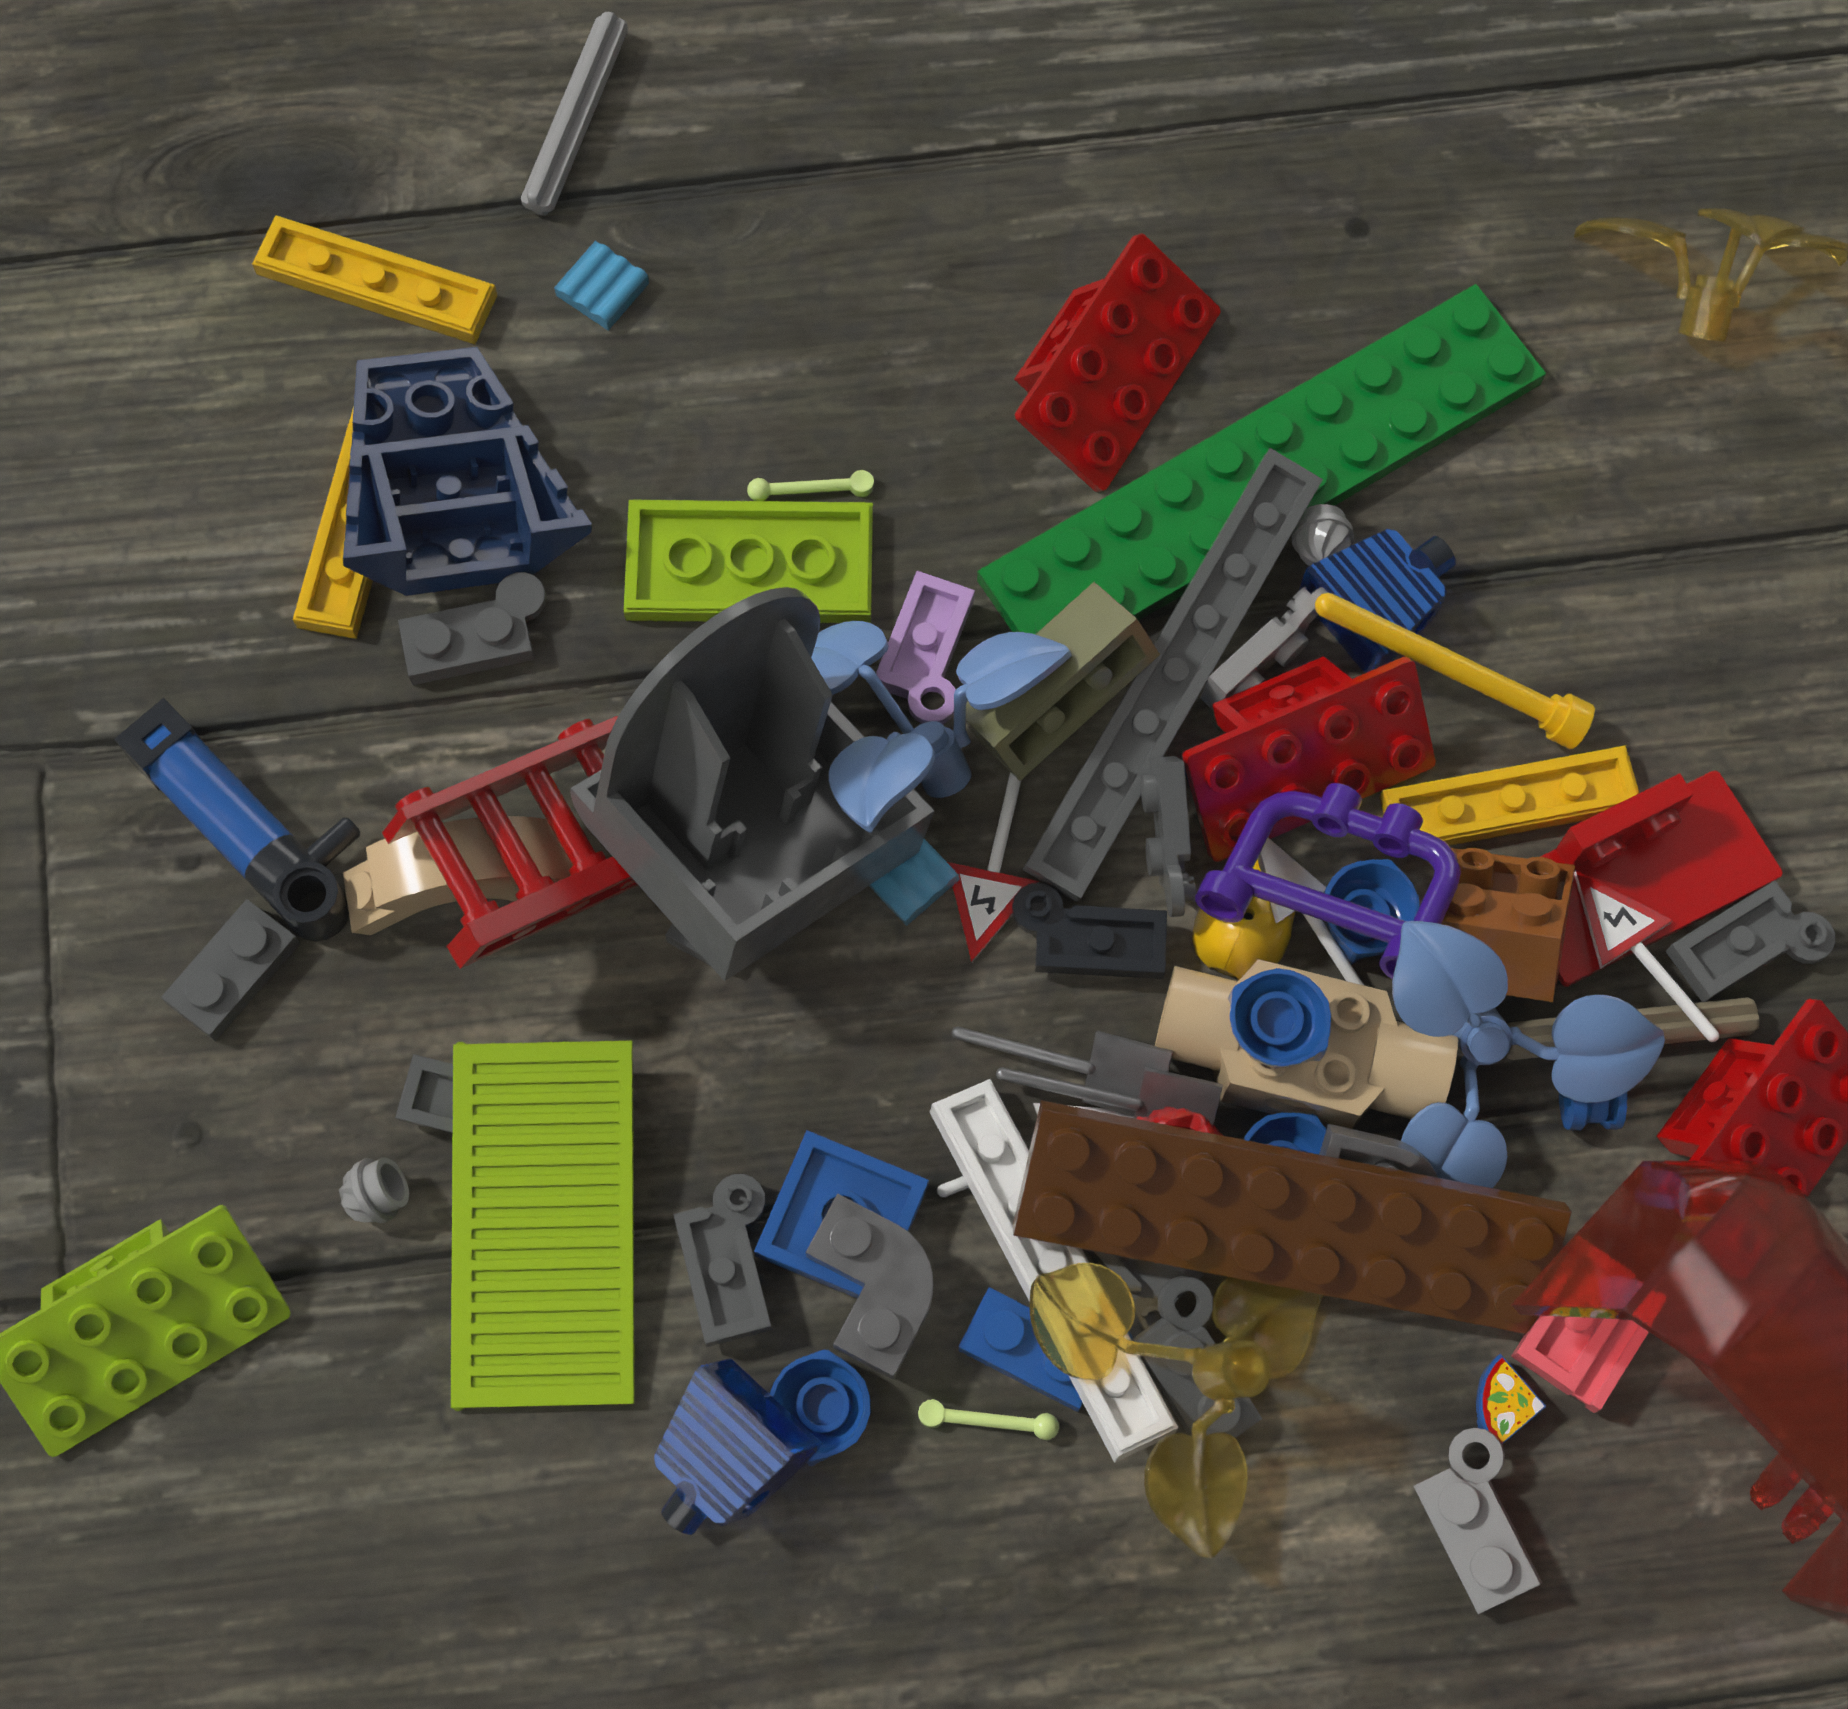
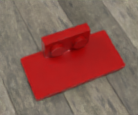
M1140 233L1133 236L1104 279L1073 290L1014 378L1028 392L1015 413V419L1095 492L1106 490L1220 315V307L1145 234Z
M1323 656L1215 702L1212 706L1216 722L1225 734L1190 748L1182 755L1207 853L1215 862L1230 857L1251 813L1261 801L1276 793L1297 791L1310 793L1322 798L1329 784L1340 783L1357 791L1363 799L1432 769L1436 764L1416 664L1408 657L1399 658L1352 679ZM1296 816L1284 817L1277 821L1268 838L1272 839L1311 821Z
M1715 770L1689 783H1686L1679 773L1570 827L1556 849L1540 856L1551 859L1556 863L1575 865V871L1672 919L1673 922L1642 942L1645 947L1762 889L1771 882L1777 881L1783 874L1782 869L1720 772ZM1575 875L1558 974L1559 981L1566 987L1634 954L1629 950L1600 969Z
M1807 999L1774 1045L1728 1038L1656 1135L1670 1153L1691 1157L1665 1192V1200L1735 1278L1742 1280L1750 1278L1848 1141V1032L1822 1000Z

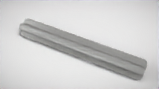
M604 12L595 19L522 193V205L537 215L545 216L548 212L554 210L628 32L626 21L618 18L612 12Z

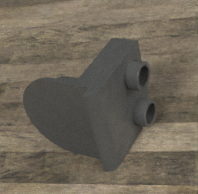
M775 588L747 597L712 617L680 642L648 674L619 714L607 741L602 770L571 788V798L574 807L586 827L724 982L919 853L934 814V810L913 789L883 815L872 832H868L848 817L839 806L829 783L831 764L846 747L864 738V736L831 702L833 694L812 660L820 628L819 610L806 594L795 588Z

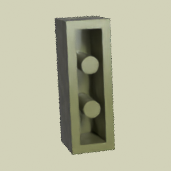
M1095 582L1035 634L1065 645L1072 655L1066 662L1030 690L1004 705L992 709L977 710L968 701L966 703V725L979 742L1019 781L1160 655L1137 618Z

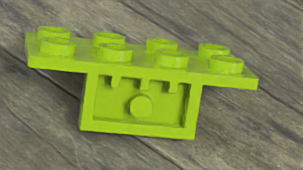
M218 1205L172 1233L168 1231L160 1219L41 1288V1310L0 1333V1383L47 1454L51 1457H56L290 1317V1308L226 1206Z

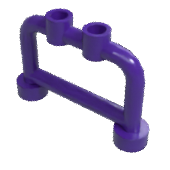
M1332 783L1326 787L1322 798L1310 793L1288 791L1276 793L1261 801L1251 813L1223 871L1213 870L1206 874L1195 896V901L1205 913L1213 918L1224 922L1236 923L1243 919L1254 896L1388 943L1380 960V967L1393 980L1400 949L1401 928L1406 921L1253 869L1274 825L1284 817H1301L1312 821L1313 825L1326 835L1344 837L1348 833L1372 841L1379 851L1388 856L1404 858L1411 854L1428 861L1433 866L1434 876L1413 921L1442 923L1458 888L1461 870L1456 853L1445 841L1420 830L1423 818L1415 809L1404 804L1393 803L1387 807L1383 817H1379L1359 810L1362 798L1357 791L1344 784Z

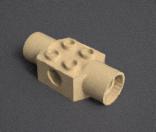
M1258 959L1239 981L1175 966L1166 995L1155 1046L1172 1050L1171 1059L1212 1069L1215 1082L1223 1084L1220 1095L1221 1102L1268 1114L1282 1112L1314 1114L1325 1128H1327L1328 1124L1353 1129L1370 1109L1412 1119L1419 1111L1432 1103H1446L1456 1063L1458 1037L1455 1035L1443 1037L1428 1036L1414 1031L1403 1022L1396 1021L1387 991ZM1276 968L1292 970L1309 977L1320 987L1328 999L1331 1012L1328 1048L1322 1059L1286 1068L1267 1066L1252 1059L1240 1047L1232 1033L1228 997L1234 986L1260 972Z

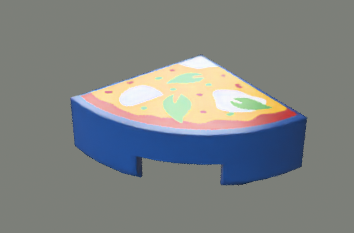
M1500 1353L1488 1364L1480 1377L1476 1397L1478 1428L1486 1429L1493 1433L1503 1444L1542 1411L1546 1405Z

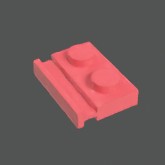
M1586 1243L1575 1254L1549 1295L1546 1307L1527 1334L1523 1336L1511 1357L1566 1395L1571 1394L1591 1412H1598L1602 1409L1669 1299L1662 1294L1657 1295L1642 1284V1280Z

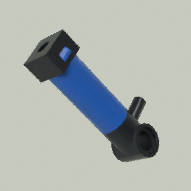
M164 697L115 738L117 744L135 767L158 791L161 790L288 923L295 934L305 940L316 942L328 940L342 930L349 916L347 899L334 875L326 866L360 837L361 831L348 817H343L306 849L205 745L193 727ZM316 891L326 892L325 900L319 908L310 912L298 911L299 903L304 896Z

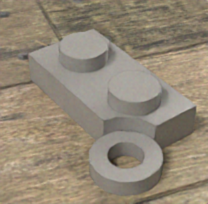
M1471 1428L1463 1430L1454 1437L1449 1447L1451 1468L1414 1485V1488L1477 1613L1480 1614L1542 1584V1581L1490 1481L1499 1474L1504 1465L1505 1453L1502 1443L1493 1433L1486 1429ZM1472 1442L1482 1443L1489 1451V1462L1482 1469H1474L1465 1462L1464 1450Z

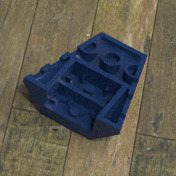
M478 347L357 360L343 566L405 596L500 583L506 576L514 573L526 572L534 575L592 532V523L583 509L577 510L567 495L568 486L557 469L551 470L538 450L539 441L528 425L522 426L513 412V401Z

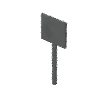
M959 1026L954 1027L952 1030V1036L955 1039L1087 1074L1085 1086L1137 1098L1145 1067L1169 1072L1173 1054L1172 1050L1097 1031L1095 1033L1091 1059L1086 1061ZM1082 1099L1083 1103L1131 1116L1135 1114V1110Z
M1004 1067L996 1071V1077L1002 1081L1135 1110L1134 1119L1137 1116L1149 1117L1153 1110L1163 1109L1167 1106L1177 1109L1186 1108L1192 1112H1198L1205 1116L1212 1125L1214 1124L1223 1084L1145 1067L1137 1098Z

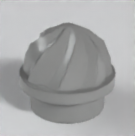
M1328 504L1314 505L1307 508L1291 535L1292 545L1299 553L1301 559L1309 566L1314 564L1316 567L1320 566L1323 569L1325 567L1319 562L1320 560L1328 557L1332 563L1340 564L1333 554L1336 553L1341 559L1343 555L1341 550L1350 547L1354 539L1353 527L1346 519L1344 512L1338 507Z
M386 1157L376 1161L371 1158H365L356 1162L352 1169L343 1177V1185L339 1189L341 1205L346 1214L354 1221L385 1223L393 1219L398 1209L404 1207L409 1200L408 1184L403 1172L393 1160Z

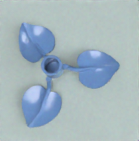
M864 621L843 622L819 632L812 660L831 693L836 694L844 690L860 675L871 686L903 733L901 735L898 732H893L887 739L878 736L861 738L846 747L834 759L829 770V783L841 809L861 828L872 832L883 815L920 782L925 792L929 796L936 798L947 797L962 790L971 778V770L961 750L962 747L969 745L971 742L966 731L967 701L977 710L992 709L1004 705L1030 690L1059 668L1072 656L1070 650L1061 643L1031 633L1008 632L993 636L970 650L958 664L956 673L960 682L964 685L957 688L954 692V730L944 727L937 721L925 722L913 728L875 671L869 667V665L876 662L888 651L889 645L884 633L877 626Z
M1406 921L1401 928L1400 949L1392 980L1394 1005L1405 1024L1414 1031L1433 1037L1449 1035L1458 1037V1047L1464 1054L1460 1060V1065L1464 1070L1466 1109L1464 1114H1462L1458 1109L1447 1103H1432L1412 1118L1403 1133L1401 1141L1418 1150L1429 1161L1438 1178L1493 1188L1505 1170L1507 1149L1503 1135L1495 1125L1487 1121L1476 1120L1480 1109L1476 1074L1478 1065H1491L1500 1061L1507 1055L1511 1045L1517 1044L1542 1059L1555 1060L1552 1069V1082L1561 1095L1574 1101L1598 1103L1624 1094L1637 1085L1650 1072L1662 1051L1665 1041L1664 1032L1631 1004L1608 995H1590L1574 1000L1559 1013L1552 1026V1040L1555 1047L1545 1046L1524 1035L1518 1027H1509L1495 1008L1504 1000L1507 994L1508 977L1504 964L1491 947L1480 939L1447 925L1423 921Z

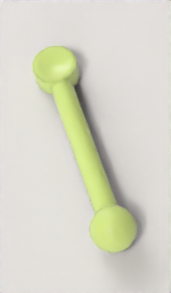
M865 470L856 471L850 478L768 483L763 478H756L747 486V492L754 501H765L769 495L849 490L858 497H865L871 494L874 479Z
M934 1399L923 1402L918 1410L921 1423L928 1428H937L943 1422L1029 1431L1034 1432L1038 1438L1043 1440L1054 1438L1059 1431L1057 1418L1049 1413H1042L1036 1418L945 1409L939 1401Z

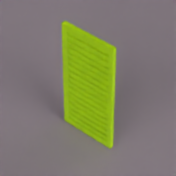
M633 1041L489 1044L457 1042L453 1044L451 1408L455 1411H461L464 1408L635 1404Z

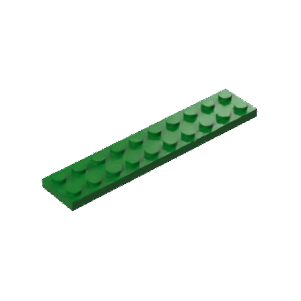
M1474 284L981 568L977 572V582L1012 632L1038 633L1093 582L1099 585L1139 621L1183 595L1269 448L1323 479L1307 508L1320 504L1335 506L1540 386L1546 372L1479 286Z

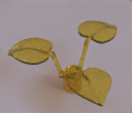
M1703 208L1698 210V217L1715 219L1731 227V231L1717 276L1698 274L1695 285H1691L1687 243L1685 240L1686 233L1648 220L1607 217L1584 222L1576 227L1574 234L1575 238L1593 231L1610 229L1638 237L1652 238L1672 249L1676 254L1679 277L1676 298L1686 300L1678 333L1723 342L1727 340L1734 308H1739L1742 293L1766 251L1791 245L1817 249L1836 261L1839 266H1842L1848 260V244L1843 241L1804 232V227L1778 217L1760 214L1748 216L1740 211L1723 208ZM1743 234L1755 242L1756 245L1733 286L1734 280L1728 278L1741 235Z
M1077 1263L1049 1273L1037 1275L1030 1290L1029 1310L1032 1328L1038 1344L1046 1357L1063 1373L1081 1380L1103 1379L1112 1372L1118 1350L1132 1355L1185 1361L1193 1364L1192 1374L1196 1386L1206 1397L1214 1400V1405L1194 1422L1192 1437L1181 1433L1170 1434L1162 1438L1155 1445L1147 1459L1144 1471V1487L1151 1509L1167 1529L1199 1556L1204 1558L1215 1557L1226 1544L1236 1526L1245 1499L1248 1475L1245 1456L1238 1441L1227 1433L1220 1432L1206 1435L1207 1429L1223 1414H1229L1235 1410L1234 1399L1253 1397L1260 1394L1266 1388L1269 1380L1285 1377L1300 1364L1310 1344L1315 1316L1324 1295L1228 1277L1216 1290L1211 1313L1215 1325L1227 1338L1222 1343L1212 1344L1203 1349L1199 1347L1188 1349L1134 1342L1124 1338L1134 1323V1299L1127 1283L1120 1275L1105 1266L1094 1263Z

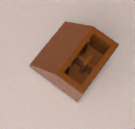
M1451 848L1456 853L1461 874L1458 888L1441 924L1464 931L1480 939L1493 949L1506 969L1508 977L1506 995L1553 1002L1562 957L1575 865L1556 863L1544 857L1526 859L1491 854L1479 848H1466L1463 850Z

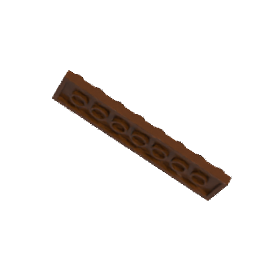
M1041 1100L1012 1228L1013 1236L1527 1334L1546 1307L1572 1212L1565 1202Z

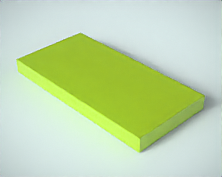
M629 500L624 594L625 620L707 622L726 608L754 594L770 589L789 587L802 591L811 599L819 610L820 623H843L849 621L871 623L873 503Z

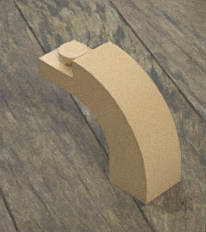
M508 816L543 877L549 875L552 881L556 883L571 876L569 869L573 864L546 819ZM479 818L443 822L487 899L517 901L518 899L515 894L519 891V888ZM418 832L390 844L387 843L386 839L367 846L368 860L343 872L352 933L373 935L422 910L456 901Z

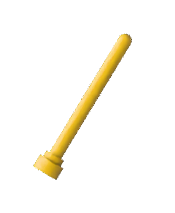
M1323 593L1315 601V610L1321 617L1539 720L1538 726L1546 731L1547 739L1568 749L1577 747L1591 726L1595 707L1572 694H1567L1564 697L1554 694L1549 698L1332 593Z

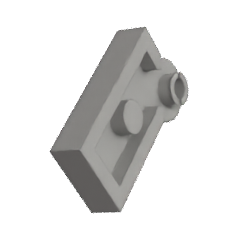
M1306 587L1302 588L1293 597L1295 600H1290L1287 604V607H1290L1294 613L1289 610L1282 616L1281 621L1275 617L1262 627L1208 677L1200 698L1213 710V703L1265 682L1266 679L1261 675L1276 661L1282 667L1292 662L1309 643V639L1304 634L1310 622L1318 615L1315 610L1317 597L1328 592L1323 587H1320L1311 594L1306 590Z

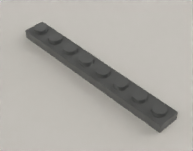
M1269 448L1155 641L1154 646L1160 655L1131 682L1022 869L1023 871L1050 885L1076 902L1081 899L1141 795V775L1151 774L1149 758L1163 757L1321 484L1322 478Z

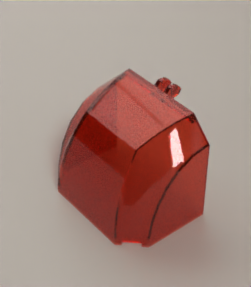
M1642 1161L1511 1305L1520 1315L1632 1320L1689 1358L1778 1452L1751 1487L1750 1500L1762 1511L1779 1503L1787 1496L1790 1490H1793L1801 1479L1809 1485V1488L1791 1507V1510L1782 1521V1534L1794 1544L1808 1538L1815 1531L1819 1530V1526L1825 1523L1833 1512L1842 1520L1784 1587L1782 1592L1791 1601L1848 1614V1240L1798 1187L1774 1170L1754 1161Z

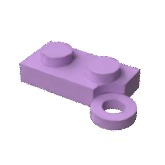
M916 571L889 639L888 651L883 655L876 674L889 693L908 699L910 714L916 721L920 723L937 721L944 724L954 715V692L956 690L951 682L944 677L973 605L975 590ZM933 691L941 694L945 700L943 706L936 710L925 708L921 703V698L927 692Z

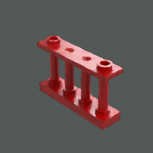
M618 716L596 725L593 724L591 719H584L561 732L557 737L559 741L437 793H433L430 787L421 788L405 796L395 805L398 812L382 832L387 843L390 844L418 832L465 914L460 919L464 927L447 945L459 969L638 886L613 856L607 859L603 851L595 852L550 775L577 762L580 763L587 777L602 770L604 759L602 751L607 745L609 735ZM527 785L573 864L569 869L571 876L554 883L549 875L544 877L541 875L497 797ZM473 808L519 888V891L515 894L518 899L517 901L499 908L495 900L487 901L444 826L443 820Z

